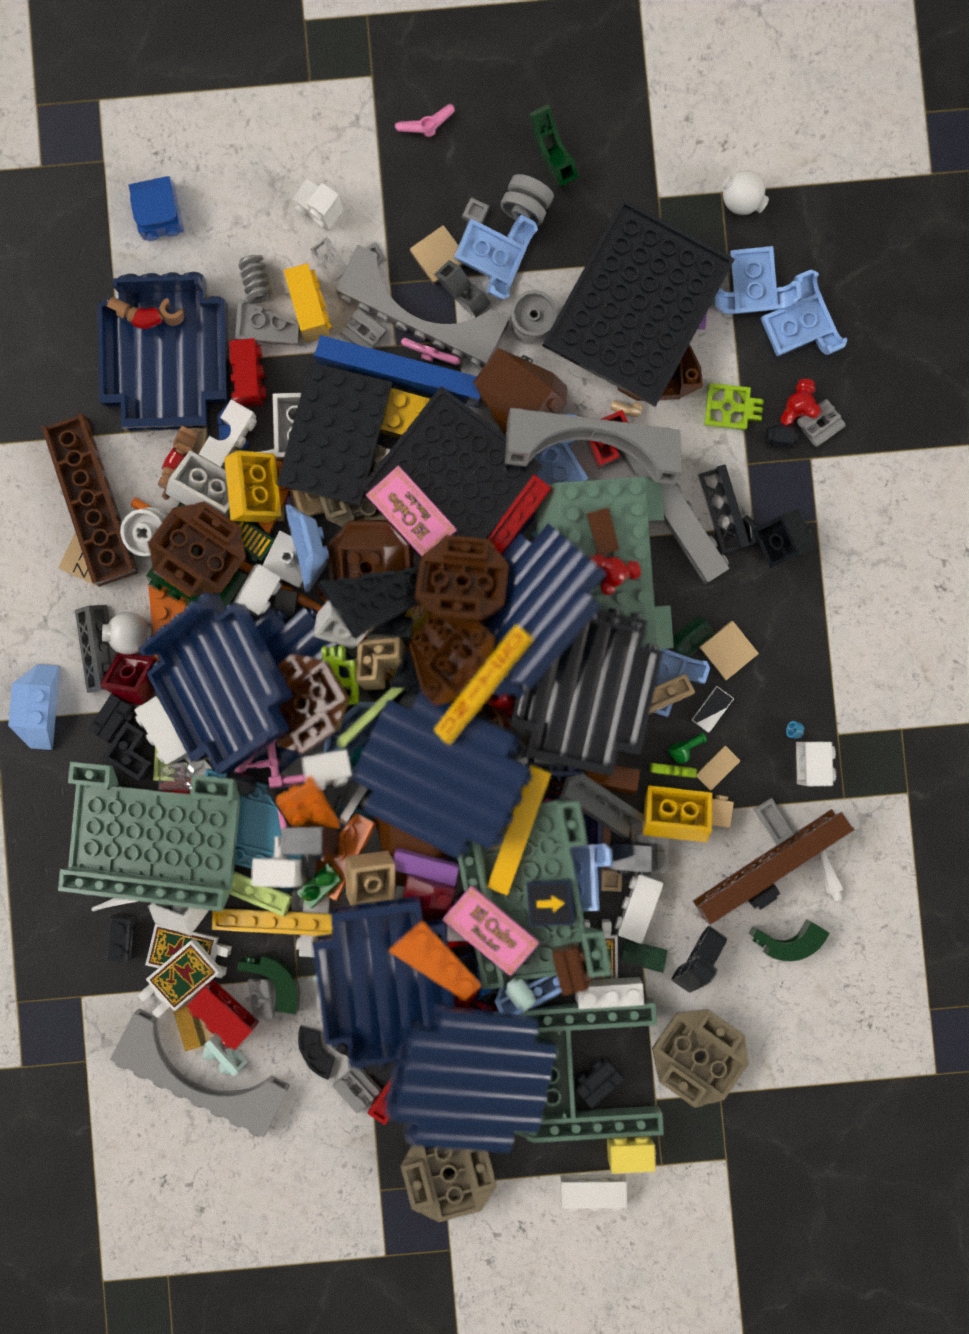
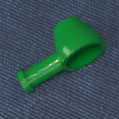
M700 733L688 741L678 742L670 746L668 752L677 764L685 763L690 760V749L701 743H706L707 738L704 733Z

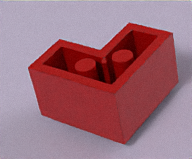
M623 410L599 419L628 422ZM586 440L598 470L618 462L620 456L616 447Z

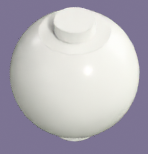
M739 171L732 176H728L722 185L724 188L723 200L725 205L735 214L747 215L754 211L761 213L769 201V197L765 196L763 180L752 171Z
M132 612L120 613L114 616L109 624L102 625V641H108L110 646L121 654L139 652L138 648L145 643V639L151 636V627H147V622L140 615Z

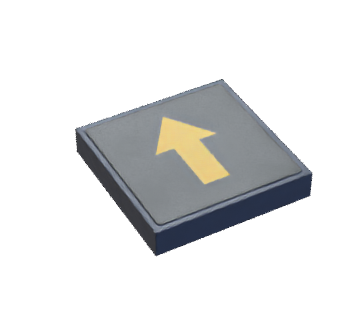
M571 879L527 881L526 889L530 926L573 925L575 923Z

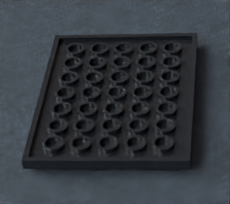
M622 198L544 340L542 347L656 407L735 258Z

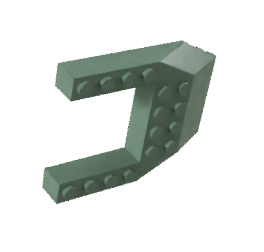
M652 998L644 999V1005L579 1009L577 1003H565L530 1009L519 1014L531 1016L538 1021V1031L535 1039L548 1040L556 1045V1057L551 1068V1080L547 1088L546 1102L542 1110V1120L538 1132L514 1131L515 1134L533 1143L664 1135L663 1116L659 1106L575 1111L570 1030L657 1025L656 1004Z

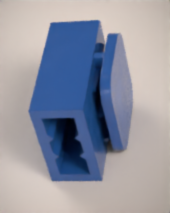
M170 176L128 184L133 217L137 224L138 233L143 240L155 241L158 237H174L184 232L176 190Z

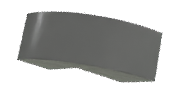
M448 260L434 274L449 294L474 317H477L490 304L485 293L472 285L462 268L452 261Z

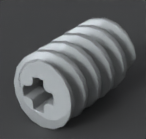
M263 255L243 257L238 264L241 270L240 275L243 278L242 283L245 286L244 291L247 294L246 299L249 303H261L270 299V296L267 294L272 289L265 287L270 281L263 279L268 273L267 271H261L266 265L265 263H259L264 259Z

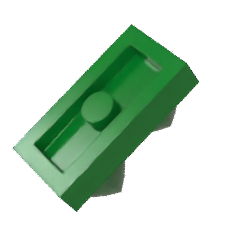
M327 863L316 874L317 877H312L297 892L309 909L315 908L343 881V878L330 863Z

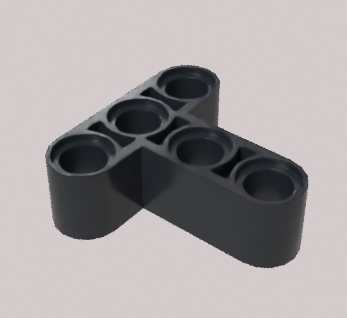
M710 925L707 926L700 935L687 961L677 968L671 980L688 993L708 985L717 973V968L714 965L727 942V937Z

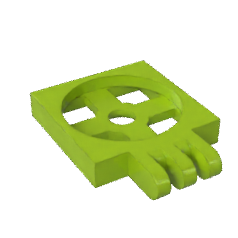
M709 383L704 426L746 430L748 421H762V416L754 415V413L763 412V408L755 407V405H763L764 400L750 398L751 387ZM725 390L722 401L712 400V396L715 393ZM733 392L741 396L744 404L736 403L733 400ZM725 403L731 404L730 410L724 409ZM711 409L721 411L722 422L713 419L710 414ZM733 412H742L743 417L738 422L730 423Z
M344 645L338 646V655L336 646L330 647V655L329 648L327 646L322 647V660L329 662L342 687H351L348 704H358L359 691L358 683L356 682V660H346ZM340 665L350 671V678H342L339 675Z
M648 762L647 771L696 778L697 769Z

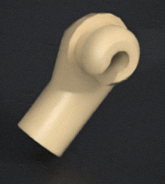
M614 400L611 410L615 412L623 410L626 416L638 417L642 414L643 405L634 402L631 407Z

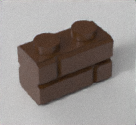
M579 942L554 947L551 953L562 995L587 991L590 983H592V977L589 978L588 970L585 967L586 957L584 948L581 949Z

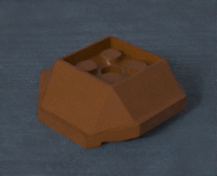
M206 502L173 508L148 541L154 573L190 597H198L208 592L211 594H221L246 558L241 526L231 521ZM199 548L202 551V555L194 556L191 553V549Z
M350 520L327 543L330 581H336L339 578L345 577L347 579L356 578L365 574L392 570L394 572L402 571L405 568L411 567L413 569L411 544L389 520ZM365 562L371 564L372 570L366 567Z
M445 535L439 540V543L421 556L415 599L434 618L479 623L504 609L509 565L489 539ZM461 582L467 583L465 586H459L458 584Z
M292 654L277 665L292 696L277 706L289 730L277 738L276 741L279 746L295 750L299 753H306L339 730L349 697L328 661ZM305 699H306V701H307V706H306V708H305V706H304V700H305Z

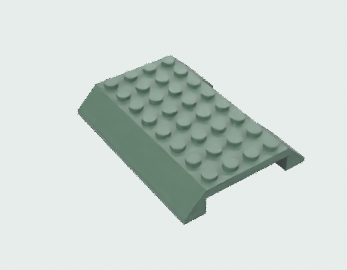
M652 477L548 484L552 489L536 509L538 534L549 523L590 559L597 552L586 514L608 508L620 550L600 556L617 557L625 565H627L629 560L638 561L641 575L640 578L630 580L627 577L621 585L615 588L611 595H603L600 592L602 578L589 595L601 605L600 610L608 612L609 608L622 610L621 615L630 617V613L644 615L643 620H647V631L645 639H643V647H646V643L658 645L659 650L674 648L671 606L654 607L648 522L664 521L662 484L654 482Z
M70 762L68 783L76 784L69 866L60 869L58 891L223 911L233 887L241 803L235 779L192 775L190 794L120 786L112 766Z
M559 799L541 802L508 895L487 888L502 843L499 848L495 847L494 850H490L469 840L468 843L471 846L466 856L462 855L461 858H458L464 893L472 885L539 941V944L511 976L475 947L483 990L505 987L508 981H512L515 978L517 980L557 976L551 953L553 948L576 942L580 943L581 949L584 948L586 962L584 963L586 970H588L589 978L612 974L604 931L585 927L571 852V847L588 844L579 800ZM505 826V828H504V830H503V832H502V835H504V838H505V835H506V832H507V829H508V827H506V826ZM571 879L575 923L573 925L530 926L526 889L527 881Z

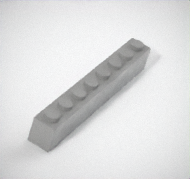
M616 448L635 477H651L636 459ZM661 483L664 523L703 583L706 584L730 569L728 567L729 561L723 553L720 554L716 548L718 545L712 536H708L705 532L706 526L700 518L697 519L694 515V507L688 500L685 501L681 495L683 491L679 484Z

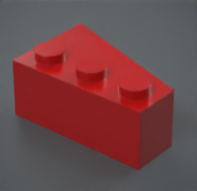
M255 338L229 341L230 364L233 370L231 382H234L235 392H232V399L244 407L265 405L264 399L267 398L266 386H262V378H265L264 366L260 365L259 357H263L261 344L258 345Z

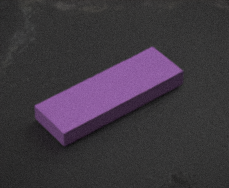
M397 847L393 860L396 871L455 886L459 871L458 863Z

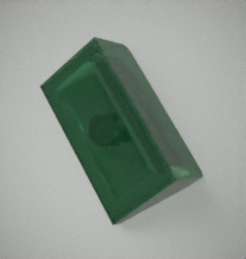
M698 616L673 636L674 648L672 649L678 654L690 657L715 633L708 622L701 616Z
M626 939L621 961L663 973L667 950Z

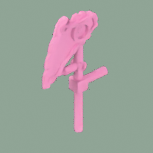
M276 740L267 746L268 760L256 761V763L251 764L257 755L255 754L235 769L236 772L242 773L248 768L270 767L272 775L268 778L270 787L305 782L304 774L284 777V774L280 775V759L276 753ZM278 810L280 827L289 828L285 819Z

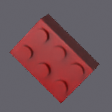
M214 979L207 983L187 1005L190 1009L189 1013L194 1018H200L205 1023V1027L212 1034L216 1033L221 1038L223 1045L229 1049L232 1048L234 1051L260 1022Z

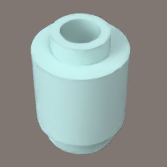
M515 978L506 985L507 990L505 994L516 1008L521 1009L522 1012L527 1011L537 1002L534 998L535 995L522 979L517 981Z

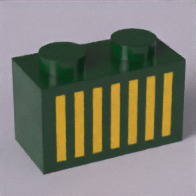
M237 521L236 524L241 526L244 550L248 552L247 557L255 563H258L259 560L264 563L275 540L250 522Z

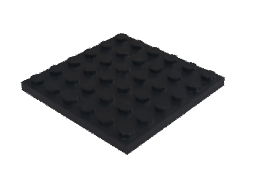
M440 386L361 488L366 493H369L399 466L457 529L452 536L486 539L534 474L537 475L543 465L535 458H532L527 466L505 464L506 436Z

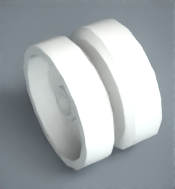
M152 506L132 511L125 516L121 524L120 534L127 549L135 555L149 556L148 541L169 513L161 508Z

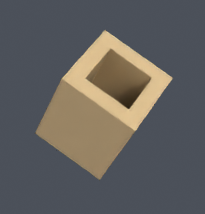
M716 795L715 798H712V825L730 828L734 802L728 801L727 796Z

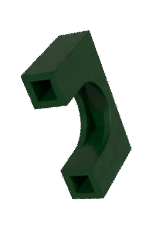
M151 567L146 575L149 586L157 591L164 590L171 599L177 602L182 600L188 606L191 602L199 600L200 596L190 597L154 573L153 567ZM239 570L236 571L222 593L219 594L225 607L232 604L248 575Z

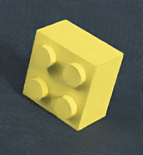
M651 1136L607 1138L608 1162L612 1173L656 1172L655 1145Z

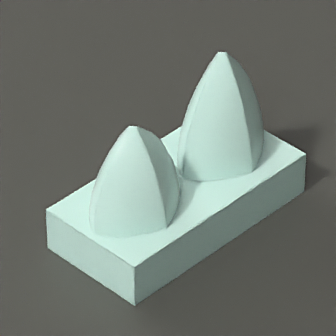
M216 1033L204 1044L203 1059H218L220 1062L219 1070L222 1074L235 1076L248 1062L237 1049L234 1051L232 1048L229 1049L224 1046L221 1038Z

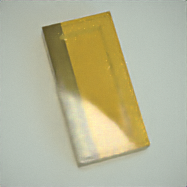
M187 1005L173 1011L185 1052L205 1046L204 1044L207 1042L200 1018H194L189 1013L190 1009Z

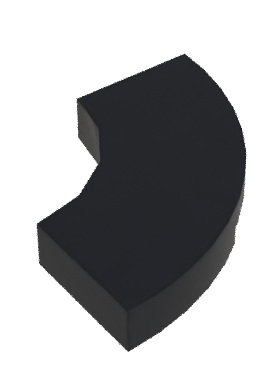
M300 1025L298 1045L303 1059L315 1074L329 1080L335 1057L328 1054L323 1048L320 1040V1030Z

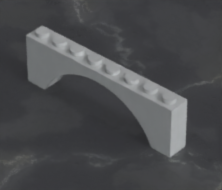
M357 245L335 289L341 301L347 304L352 302L358 305L357 308L366 313L370 311L376 314V317L383 322H388L389 320L395 323L398 329L405 332L407 330L413 332L414 336L420 340L425 341V339L433 342L435 347L441 350L446 348L452 351V355L460 359L465 357L471 360L470 363L478 368L485 366L497 349L509 325V317L489 309L477 318L456 324H438L417 318L401 308L388 294L380 278L377 253Z
M510 408L507 419L505 464L527 466L535 455L549 446L571 440H589L605 443L626 452L647 470L654 482L675 485L681 474L680 430Z
M141 1009L133 1013L110 1059L115 1062L114 1064L121 1069L127 1068L133 1071L134 1075L138 1078H147L153 1081V1084L158 1088L171 1090L174 1096L186 1098L198 1108L204 1107L210 1110L212 1115L219 1118L224 1117L230 1120L229 1122L233 1126H242L248 1129L251 1135L256 1137H265L290 1087V1084L272 1075L255 1086L235 1091L214 1090L191 1081L172 1064L166 1055L159 1037L158 1018Z

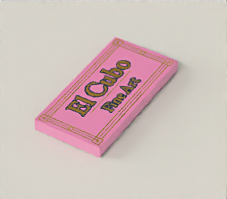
M399 466L366 494L421 556L439 543V540L445 535L452 536L457 531Z
M472 885L443 918V921L510 976L539 944L535 937Z

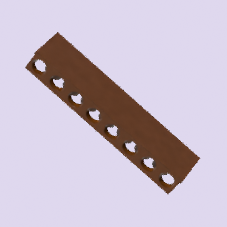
M79 413L76 417L50 426L44 425L41 428L93 584L101 587L139 572L132 552L127 549L121 538L122 521L88 418Z
M830 809L797 831L795 835L778 846H774L692 901L701 913L703 920L711 925L854 831L855 828L851 826L843 812L835 814Z

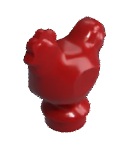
M810 379L798 381L796 386L797 392L788 398L786 410L780 417L781 424L788 426L793 424L794 419L797 417L808 416L815 419L821 414L820 406L811 395L816 390L814 381Z
M598 554L590 557L606 573L600 584V592L603 595H611L615 588L621 585L627 577L630 580L640 578L641 573L638 561L629 560L627 565H625L617 557H605Z
M494 692L492 695L490 694L486 701L498 710L503 711L507 718H512L516 696L514 694L509 696L505 693L500 697Z

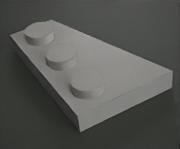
M238 298L235 340L255 338L257 343L299 345L300 327L297 321Z

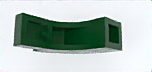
M547 104L529 113L534 140L548 171L557 184L561 187L579 178L574 158L567 152L559 137L551 107Z
M808 919L805 920L800 931L794 937L787 940L774 939L754 926L749 932L754 937L753 942L761 947L765 946L762 952L780 961H798L811 956L820 949L830 934Z
M267 953L261 956V961H258V958L254 956H245V958L238 962V971L262 974L272 981L276 989L275 1012L296 1015L300 1003V988L296 975L289 965L280 958Z

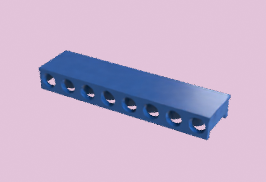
M323 335L319 337L316 352H314L317 364L390 381L395 387L432 397L442 386L466 406L480 409L481 396L473 383L477 376Z

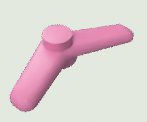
M449 104L433 116L423 117L420 121L397 122L395 128L399 132L424 133L425 136L430 137L436 133V128L454 113L455 108L452 104Z
M407 338L401 340L402 346L421 353V359L433 362L435 358L454 365L461 363L460 358L421 345Z

